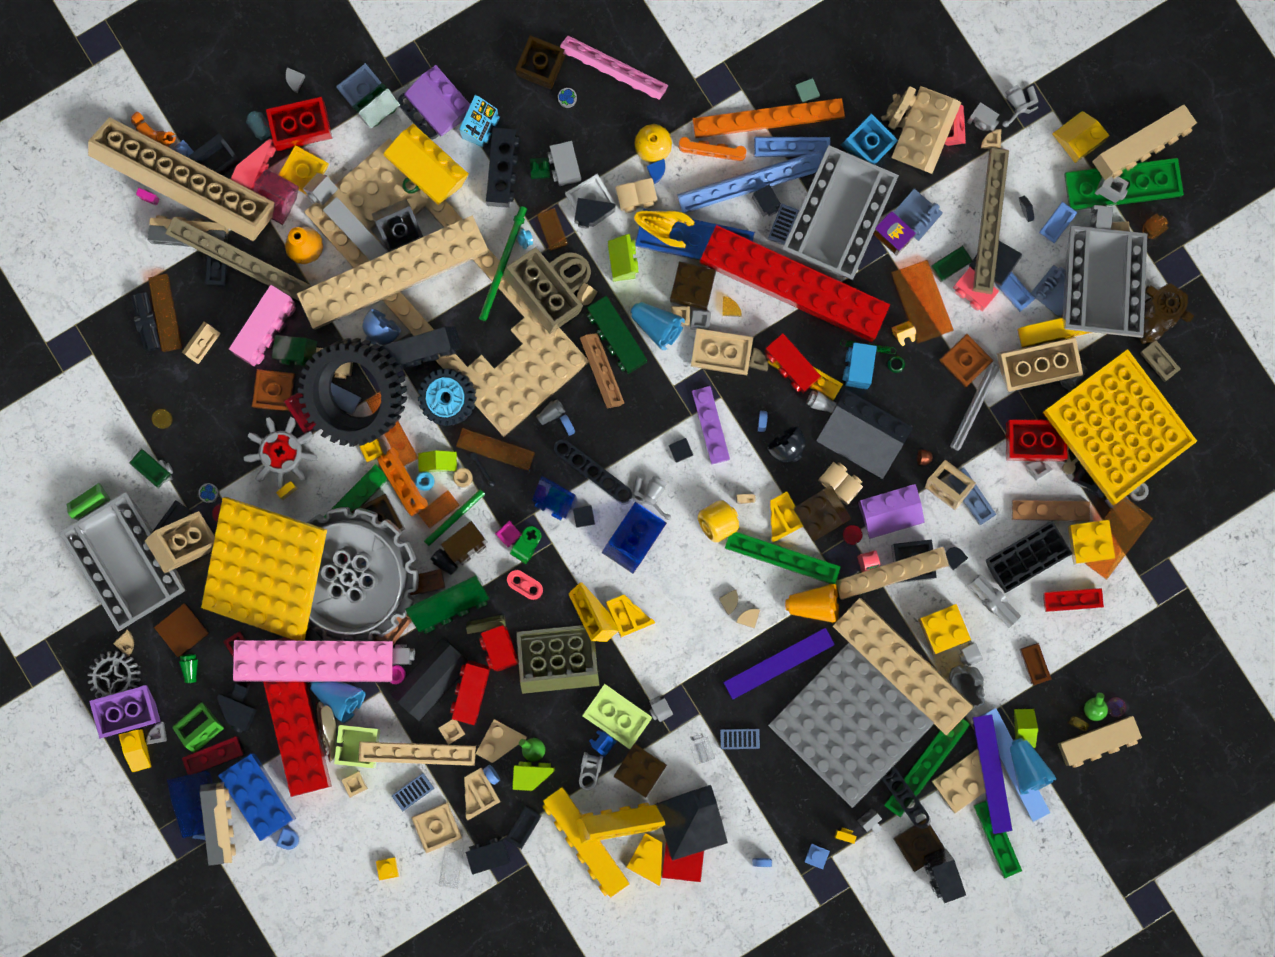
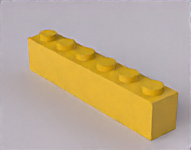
M563 787L543 800L545 804L542 807L548 815L552 814L556 819L554 824L560 832L563 830L566 833L567 837L565 840L571 848L575 846L578 851L576 856L581 863L586 862L590 869L587 871L593 880L598 879L601 884L598 887L604 896L609 895L611 898L630 884L600 840L581 844L577 820L582 818V814Z

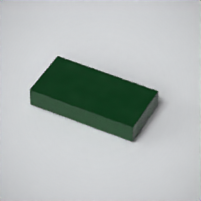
M962 245L930 267L939 281L942 282L972 262V258Z
M142 448L129 462L130 465L158 489L171 475L169 471Z

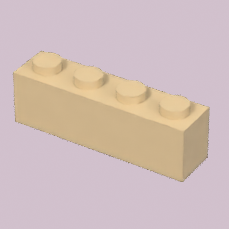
M1128 716L1058 743L1066 766L1072 765L1075 768L1083 765V761L1090 758L1091 761L1101 758V754L1107 751L1109 754L1115 753L1120 750V746L1125 744L1127 747L1138 744L1137 740L1141 739L1142 736L1134 716Z

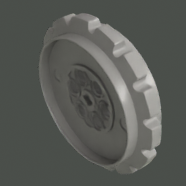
M342 507L327 511L326 518L321 514L315 516L307 523L327 529L307 627H312L315 632L321 629L323 637L331 641H345L346 638H350L351 641H372L375 638L374 633L380 637L385 636L399 625L397 617L403 619L407 616L405 609L412 606L415 601L410 592H415L418 589L419 572L418 569H414L411 566L416 557L409 541L402 542L400 540L402 532L390 520L385 519L383 522H380L378 514L367 509L358 508L352 514L349 507ZM341 553L347 556V562L341 559ZM360 557L366 560V566L360 564ZM329 567L335 570V576L329 573ZM349 573H352V574H353L352 577H351L352 579H350V578L348 577V576H349ZM366 576L372 578V584L366 582ZM335 586H339L341 588V594H338L335 591ZM354 590L359 591L360 598L354 596Z

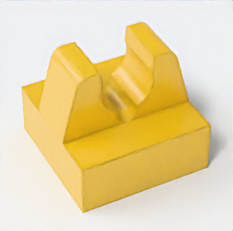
M910 321L892 327L893 335L902 346L905 345L904 339L909 337L911 342L915 341L916 330Z

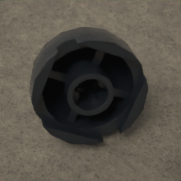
M793 426L783 432L784 435L780 438L778 436L774 438L767 446L769 453L780 462H796L803 456L801 453L805 450L806 446L805 436L797 426Z

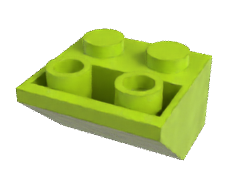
M626 234L607 241L613 282L635 279V273H639L637 258H633V255L636 254L635 240L630 238V234Z
M519 762V765L514 766L513 790L533 791L555 771V767H551V763H538V766H531V762Z

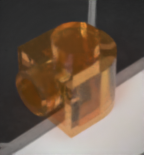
M1155 214L1143 225V233H1147V238H1157L1168 229L1167 219L1163 215Z

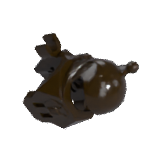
M1171 283L1160 287L1158 290L1152 285H1147L1145 294L1150 296V298L1145 300L1143 338H1138L1142 344L1152 343L1159 340L1165 331L1172 328L1180 318L1185 322H1191L1194 315L1185 310L1188 304V295Z

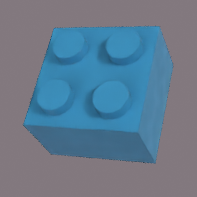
M871 114L841 146L850 155L875 165L898 140Z
M853 343L852 347L848 348L845 358L848 366L844 369L842 379L846 381L845 386L868 389L870 387L877 346Z

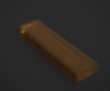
M167 274L149 277L148 280L162 351L181 349L182 345L169 277Z
M381 392L366 400L372 413L381 404ZM397 421L396 425L385 433L384 436L390 447L398 451L399 459L406 466L417 460L418 456L400 422Z

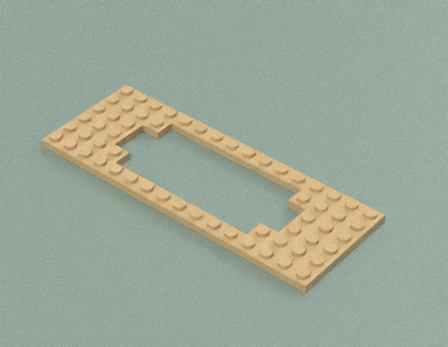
M390 138L335 185L338 190L324 205L315 203L304 211L353 268L370 260L323 211L336 197L381 245H383L382 242L371 231L376 226L372 213L404 199H407L414 216L426 207L444 228L463 220L446 200L438 205L420 188L413 194L404 191L402 183L407 176L383 155L393 143ZM412 181L406 183V188L409 190L416 187V184ZM488 248V253L472 260L493 281L500 261ZM502 276L498 289L524 317L511 329V332L522 345L495 369L482 355L468 367L456 354L447 357H440L439 355V359L436 362L443 369H455L463 372L464 375L470 378L469 380L474 384L473 388L476 389L475 397L477 399L474 404L499 433L505 437L585 367L589 360L560 328L549 334L504 276ZM401 292L382 300L413 336L434 330Z

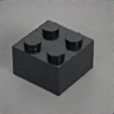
M407 199L372 213L388 252L423 237Z
M932 539L892 544L893 562L933 550ZM936 570L897 583L932 580L937 578Z
M946 848L924 856L926 863L923 865L927 875L929 874L931 879L929 883L937 899L941 898L945 904L966 896L955 860Z

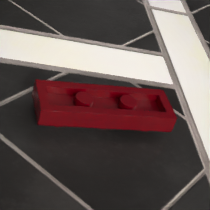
M238 736L183 757L182 761L188 776H192L242 756L244 752Z

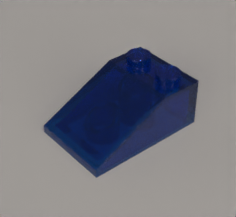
M543 476L539 480L532 499L536 503V508L543 512L545 509L552 512L551 516L559 521L562 518L568 519L578 501L574 493Z
M635 502L601 553L634 574L667 523Z
M204 771L167 780L171 802L182 838L204 834L200 785L212 784L210 772Z

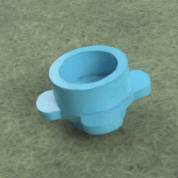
M521 229L517 238L519 245L523 246L525 250L530 245H533V238L529 230Z

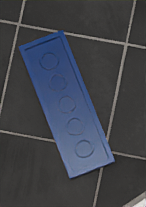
M692 219L695 222L693 226L676 222L672 226L670 239L683 241L686 244L685 248L669 246L639 226L635 247L700 260L715 226L718 224ZM718 225L753 242L755 232Z

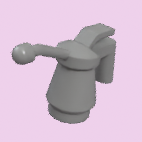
M1019 85L1005 92L1006 98L1014 106L1016 113L1009 121L1003 122L1002 125L1004 127L1009 126L1018 114H1029L1038 109V106L1031 110L1027 109L1038 103L1034 86L1027 89L1031 101L1029 103H1026L1023 90Z
M637 476L632 493L646 501L641 502L635 498L633 500L642 505H653L665 519L670 520L671 515L663 513L656 504V500L665 490L667 483L653 476L649 480L645 495H643L640 491L644 479Z

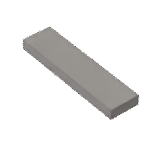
M337 197L323 209L330 219L370 261L389 253Z

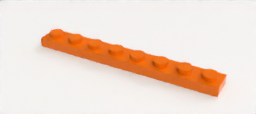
M840 98L693 118L695 138L844 119L845 114L843 101Z

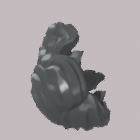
M962 665L953 667L949 674L950 683L974 705V708L985 703L984 678L976 667Z

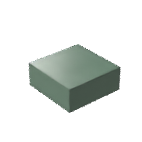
M813 78L795 85L802 104L820 97Z

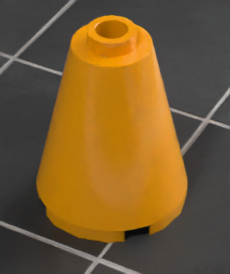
M295 227L290 230L285 242L286 253L290 259L299 264L305 265L316 261L322 254V238L316 230L310 227Z
M829 584L789 595V599L785 600L786 611H789L791 615L832 623L837 622L839 616L836 584Z

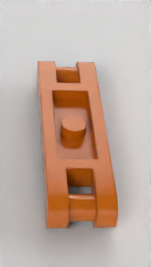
M682 137L679 140V150L683 153L734 161H743L746 157V148L744 146L729 148L726 144H717L716 146L710 145L707 141L690 142L687 137Z
M391 448L386 452V455L382 454L378 457V463L407 512L414 516L419 512V509L422 510L427 507L428 502L421 496L399 459L398 451L395 448Z

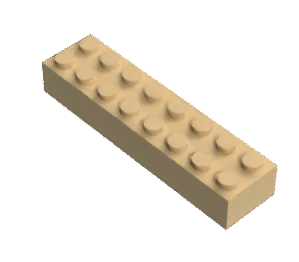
M859 598L833 625L850 644L933 721L945 735L974 708L972 703L862 598Z

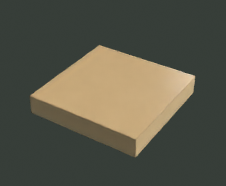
M448 802L411 817L426 853L462 839Z

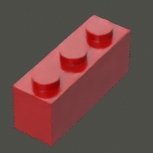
M784 334L780 335L765 349L767 353L765 355L772 364L775 362L779 366L778 371L780 374L792 381L791 386L797 392H806L821 378V375Z
M468 661L466 665H462L460 676H463L461 684L458 683L455 694L458 695L457 701L452 703L450 713H453V720L475 725L477 722L491 669L488 665Z

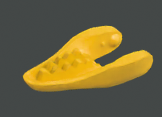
M640 211L634 216L637 224L665 244L679 248H685L686 244L683 241L670 239L672 226L676 222H682L687 226H693L695 223L688 215L675 211Z

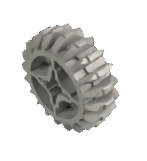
M108 651L107 657L104 654L100 655L101 661L94 659L97 666L90 665V669L94 671L87 674L93 677V680H89L88 684H94L90 688L91 691L98 690L95 693V697L101 696L102 698L116 694L115 690L118 689V685L122 681H126L127 684L117 693L138 688L134 683L135 681H141L140 678H135V675L140 674L139 670L134 671L138 664H131L133 661L132 657L126 660V653L120 656V652L115 651L113 656V653ZM113 662L108 672L101 673L106 664ZM119 662L126 667L128 676L121 673ZM111 674H115L118 677H122V679L114 680L106 677V675L111 676ZM100 679L107 681L109 692L103 688Z

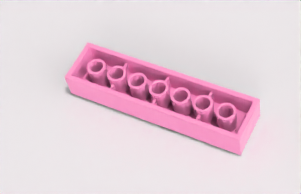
M234 640L233 681L392 682L393 641Z

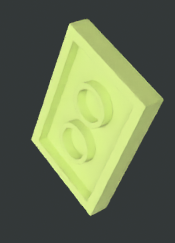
M605 684L583 714V717L629 749L632 748L652 719L650 715Z

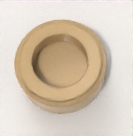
M460 468L455 471L453 480L457 486L465 488L472 483L473 476L468 469Z

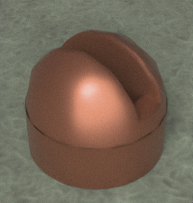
M919 449L917 455L918 464H929L933 458L931 452Z

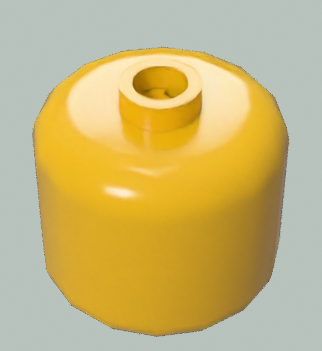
M718 500L698 513L700 527L712 542L722 541L737 532L739 528L736 510L724 500Z

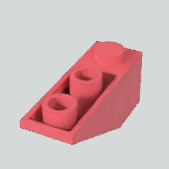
M267 140L236 166L230 180L253 192L258 191L261 185V176L267 172L269 166L267 162L276 151L273 140Z

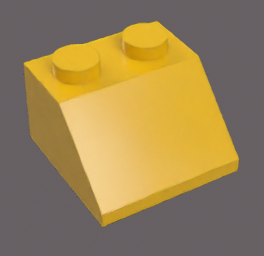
M1083 111L1052 133L1074 163H1077L1109 137V134L1101 124Z

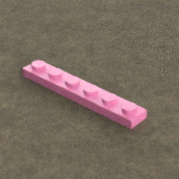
M567 36L560 45L561 48L565 49L566 55L573 56L584 64L591 65L600 72L607 73L618 81H623L634 89L641 90L653 98L660 100L667 90V84L570 36Z

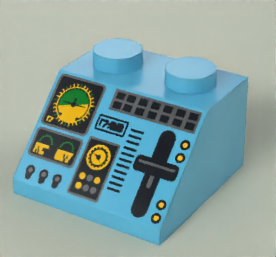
M474 96L459 130L462 139L483 147L485 143L488 144L492 136L490 131L493 126L496 127L500 116H498V110L479 96Z

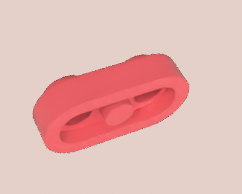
M519 570L509 573L507 583L512 589L531 600L541 597L543 587L538 581ZM515 577H520L521 581L519 584L514 583ZM531 587L537 588L535 594L530 593Z

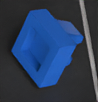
M598 730L596 733L599 735V738L596 741L590 739L591 747L605 757L617 741L604 731Z

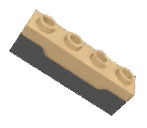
M157 215L156 218H150L148 241L151 244L191 247L165 234L172 219H167L166 216ZM176 217L225 243L228 242L229 228L213 220L212 222H205L204 219L194 218L193 221H188L186 218Z
M224 782L200 785L208 865L232 863V857L236 855L235 844H231L230 838L234 837L233 825L229 826L228 820L232 819L231 807H227L226 803L227 800H230L229 789H225Z

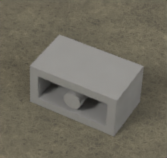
M572 141L550 146L551 152L547 154L550 164L554 163L555 170H552L554 182L558 181L559 186L580 182L581 176Z

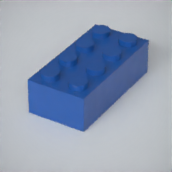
M250 754L218 775L221 781L224 782L226 789H229L231 797L259 841L267 839L296 819L256 754Z

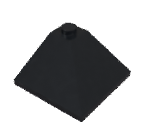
M711 785L655 804L665 821L662 830L672 861L728 843Z

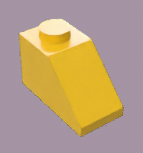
M143 730L119 734L122 751L131 771L136 772L152 767Z

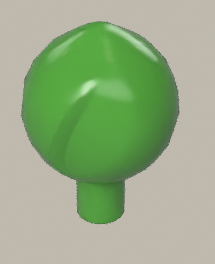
M1097 693L1096 698L1089 699L1085 704V715L1092 721L1103 720L1108 713V706L1103 700V693Z
M530 738L519 741L523 756L527 760L535 762L543 758L545 745L541 740Z

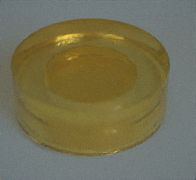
M159 409L153 413L152 422L156 427L165 429L171 425L172 416L168 411Z

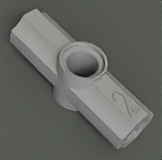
M981 574L970 583V589L982 600L983 605L991 613H995L1008 628L1021 617L1007 602L1008 600L1004 594L997 588H994Z

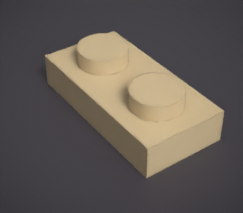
M203 322L182 353L199 364L221 333L206 322Z

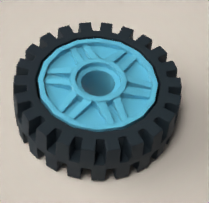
M441 369L426 376L425 381L420 385L421 389L418 391V394H420L418 401L421 404L419 407L423 410L424 416H427V419L435 424L445 426L455 425L466 420L471 415L472 409L475 408L474 403L477 399L475 397L476 389L473 388L474 384L469 380L470 378L464 375L463 372L455 369ZM446 392L451 396L449 402H446L444 399Z

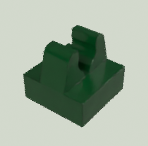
M549 158L530 159L531 179L550 178Z

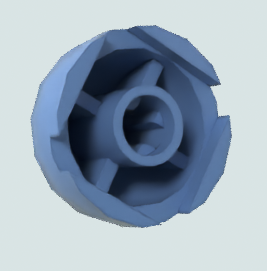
M371 309L363 320L362 327L367 335L366 340L371 341L373 345L376 343L380 345L392 343L399 336L401 329L392 319L389 321L385 318V314L376 309Z

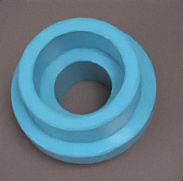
M421 472L416 476L415 483L420 490L428 491L434 486L435 480L431 473ZM424 478L429 480L426 485L422 484V479Z

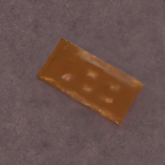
M928 260L891 273L907 318L915 327L917 344L954 331Z
M1126 497L1115 504L1103 519L1110 521L1115 558L1084 563L1106 580L1153 520L1150 515Z

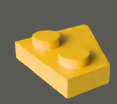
M625 595L605 602L619 630L620 638L655 624L652 618L650 619Z

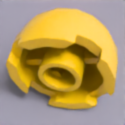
M646 125L636 135V153L646 162H657L666 159L671 152V135L661 125Z

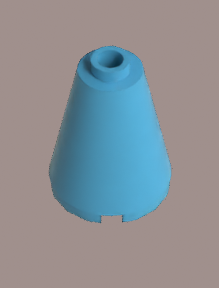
M644 302L636 303L631 309L632 319L662 350L668 349L665 346L667 344L672 345L683 330V327L680 325L681 322L685 323V320L679 315Z
M310 682L311 691L324 705L332 709L333 715L342 723H346L354 717L355 714L352 712L355 708L360 709L365 698V692L361 688L344 682Z
M1020 738L1012 742L1013 746L1010 747L1020 795L1029 794V789L1037 791L1053 783V780H1056L1053 772L1028 740L1023 741Z

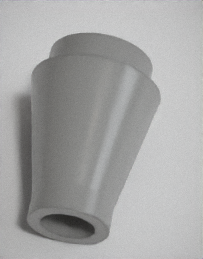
M812 390L806 402L810 408L830 413L836 407L835 402L819 391Z

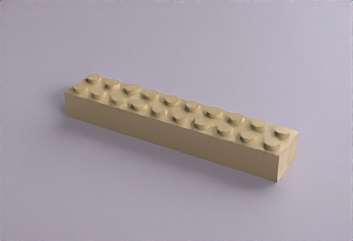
M110 117L88 140V156L252 241L256 239L273 217L275 202Z
M472 215L297 293L312 328L316 330L484 255L489 251Z

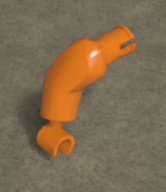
M135 112L131 116V123L136 127L137 132L166 147L175 142L176 137L172 138L175 135L173 132L154 131L146 122L141 123L144 117L139 112Z

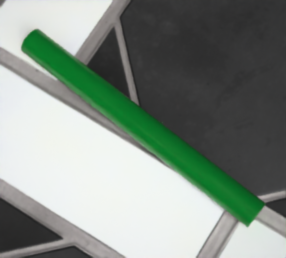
M481 489L478 490L424 542L428 546L434 543L485 495Z

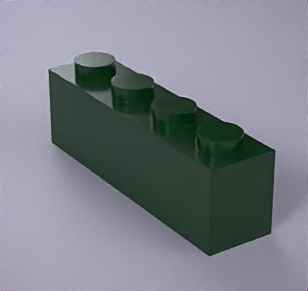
M607 296L587 307L589 313L586 315L591 324L595 323L599 328L596 330L602 340L606 339L609 345L606 347L612 356L616 355L619 361L616 363L622 372L626 371L629 374L647 363V358Z

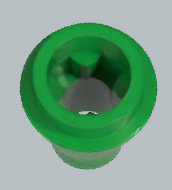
M196 654L180 656L179 664L185 683L196 682L198 665Z

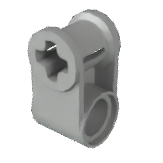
M584 752L579 784L582 789L592 790L596 786L603 756H592ZM590 776L593 778L594 781L591 787L583 785L582 780L584 777Z

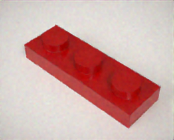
M1102 588L1043 593L1045 612L1104 607Z

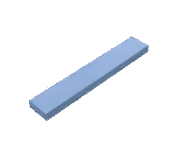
M994 708L981 716L993 715L1000 760L1032 822L1049 814L1050 811L1039 790L1029 789V794L1020 795L1010 747L1013 746V739L999 712Z

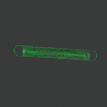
M849 341V342H846V347H852V346H848V345L853 344V343H863V342ZM868 344V345H873V346H877V347L882 346V345H877V344ZM891 348L876 349V351L885 353L886 351H891Z

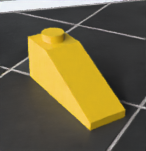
M582 582L568 593L591 641L607 642L619 631L612 615Z

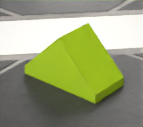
M434 450L418 453L419 473L456 471L457 452Z
M1014 709L1015 740L1020 738L1023 741L1028 740L1032 747L1036 748L1038 726L1034 709Z

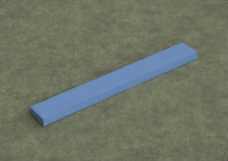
M819 150L677 194L681 212H690L758 191L769 184L774 186L816 173L824 157L823 152Z

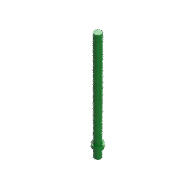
M520 206L517 215L514 216L512 230L479 317L482 321L487 320L521 224L525 222L524 216L527 208Z

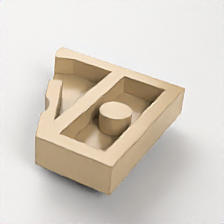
M909 86L902 95L888 125L889 128L895 130L905 111H909L910 107L913 106L917 97L914 95L915 88Z
M494 719L476 754L493 763L519 745L521 739L526 740L527 737Z

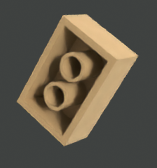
M198 511L155 530L145 542L163 572L167 573L210 553L213 549L215 536Z

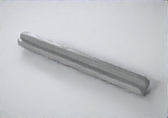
M991 363L953 438L950 445L951 448L960 450L999 371V366Z

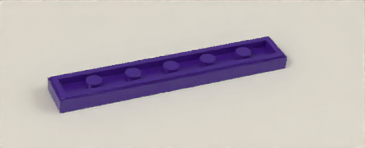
M824 628L723 683L733 700L835 644L827 629Z
M993 715L972 717L992 834L1013 831Z

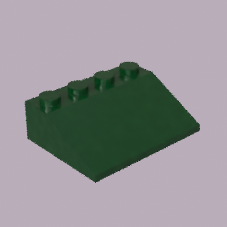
M475 575L405 610L418 632L424 631L426 634L435 630L434 626L441 623L443 626L452 622V617L456 615L462 617L469 614V609L475 606L477 609L486 606V601L490 600L481 579Z

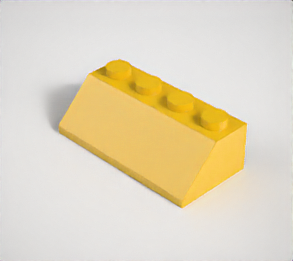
M415 124L402 131L383 154L438 205L459 190L469 174Z
M648 802L638 804V808L633 809L630 806L620 807L619 811L612 812V809L600 811L601 814L594 815L593 812L582 814V818L577 820L580 841L583 844L655 831L663 827L665 821L657 806H649Z

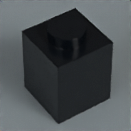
M770 184L753 193L752 198L763 217L767 214L772 216L779 211L778 208H780L781 203Z

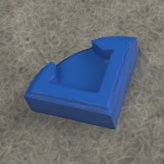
M664 159L647 166L654 184L658 183L665 173Z

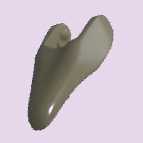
M320 701L316 704L317 722L322 734L323 748L326 750L325 753L328 755L329 762L334 760L336 753V722L332 709Z

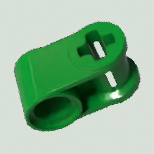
M533 526L527 527L513 546L510 555L527 564L541 540L540 530ZM535 530L536 539L532 538L529 540L528 532Z

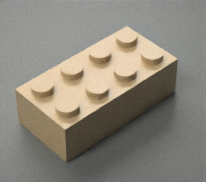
M920 86L892 158L932 174L961 102Z

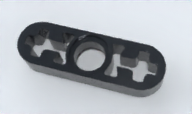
M405 93L401 94L398 98L401 110L431 140L436 139L439 136L436 131L433 134L430 132L427 134L428 130L424 125L427 122L425 118L421 121L414 119L413 116L418 110L413 105L412 110L407 104L403 106V99L406 96L404 95Z

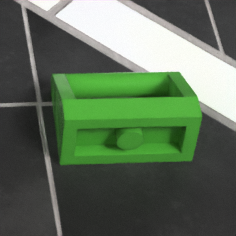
M98 483L67 503V512L72 519L79 521L111 499L102 485Z
M203 702L172 727L183 745L193 753H196L224 729ZM203 711L208 719L186 737L181 729Z

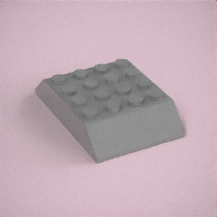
M828 145L783 250L853 280L899 175Z
M1071 225L1065 264L1062 319L1065 329L1143 338L1147 233Z
M127 492L59 532L118 632L186 591L177 570L173 569L164 573L146 544L145 540L153 533V530Z

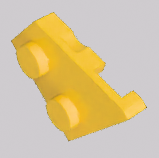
M788 491L770 500L771 540L773 543L804 527L793 509L796 506Z
M645 833L626 868L660 886L662 842Z

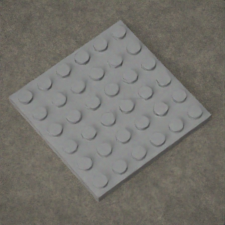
M848 643L768 726L853 808L932 727L934 722L902 694L852 644Z

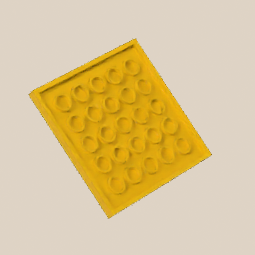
M1128 349L1043 411L1044 415L1112 505L1117 504L1197 442Z
M223 497L201 608L295 641H305L327 529L229 497Z

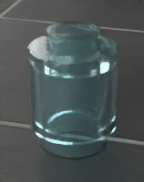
M253 111L247 116L246 123L256 138L264 140L271 135L269 122L262 112Z

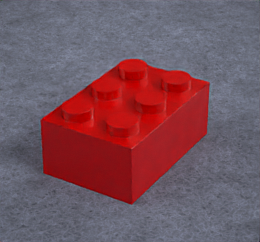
M322 97L266 109L273 144L277 151L294 148L295 145L303 146L333 139L325 102Z
M1009 420L1006 422V461L1064 462L1068 459V445L1049 420Z
M502 625L481 633L482 638H479L482 649L488 652L489 656L486 657L489 668L501 671L519 664L507 627Z

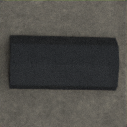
M1051 521L985 561L997 584L1007 593L1072 555V552L1054 522Z
M442 638L392 692L391 696L407 712L420 721L460 677L462 665H466L469 660L446 639Z

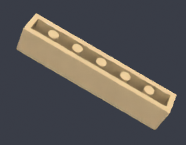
M1182 105L1101 153L1092 162L1104 180L1110 177L1115 179L1123 173V169L1126 168L1128 171L1137 165L1136 162L1138 160L1143 162L1148 159L1153 151L1156 154L1165 148V144L1168 143L1170 146L1179 140L1178 136H1187L1193 131L1191 128L1197 122L1187 107Z

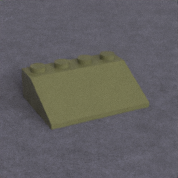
M584 625L517 632L522 694L599 686L595 641L590 640Z

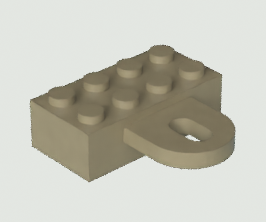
M537 247L508 265L503 276L548 333L551 334L580 313L583 305L574 293L580 290L583 283L587 284L591 275V269L588 261L577 253L562 254L549 263ZM570 266H579L581 271L573 277L568 278L564 275V271Z

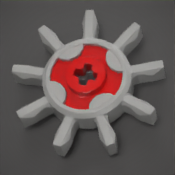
M270 417L266 418V425L270 434L264 439L254 433L248 434V437L253 442L259 443L260 447L259 453L244 456V461L254 462L261 460L264 467L255 478L259 482L264 480L270 471L277 473V486L279 489L285 486L284 475L291 471L295 473L298 479L304 482L306 477L300 471L298 465L302 459L317 461L318 457L312 453H303L301 445L310 441L314 437L313 433L307 432L301 437L296 438L292 435L296 424L295 418L290 417L285 431H276L273 420ZM284 450L285 454L280 456L277 454V451Z

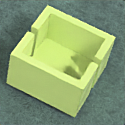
M339 725L337 743H343V747L336 746L334 764L376 768V762L358 761L359 741L379 742L380 729Z

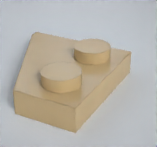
M483 768L464 777L467 820L501 802L485 776Z

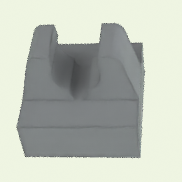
M872 808L857 820L867 832L872 829L877 834L882 830L878 824L882 818Z

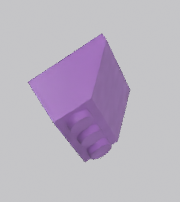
M436 65L422 74L404 94L440 137L463 122L470 107V103Z
M916 484L858 502L869 539L925 523Z
M147 685L89 701L99 739L161 722L156 703Z

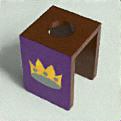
M890 212L875 228L873 235L897 256L910 243L916 233L894 212Z

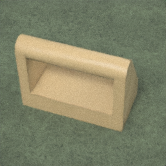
M945 460L928 478L925 488L956 510L976 485V482ZM944 469L967 485V488L960 495L938 479Z

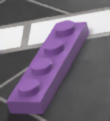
M711 386L693 390L692 395L711 465L729 461L730 457Z

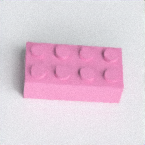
M270 285L229 350L254 367L256 364L259 365L265 357L264 352L266 349L271 348L274 344V337L277 332L280 333L283 330L286 318L294 313L296 303L290 296Z

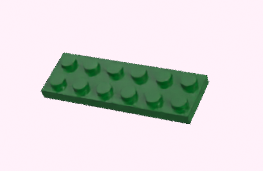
M1178 158L1137 163L1136 166L1128 171L1126 168L1123 169V173L1118 177L1129 182L1126 187L1128 192L1123 200H1119L1116 203L1100 194H1094L1102 178L1098 169L1066 172L1064 174L1068 203L1074 210L1090 209L1094 205L1113 206L1182 197L1184 195Z

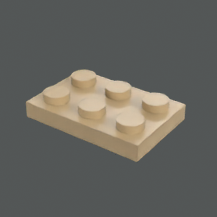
M697 328L691 367L747 376L753 337Z
M978 748L931 781L954 813H957L985 792Z

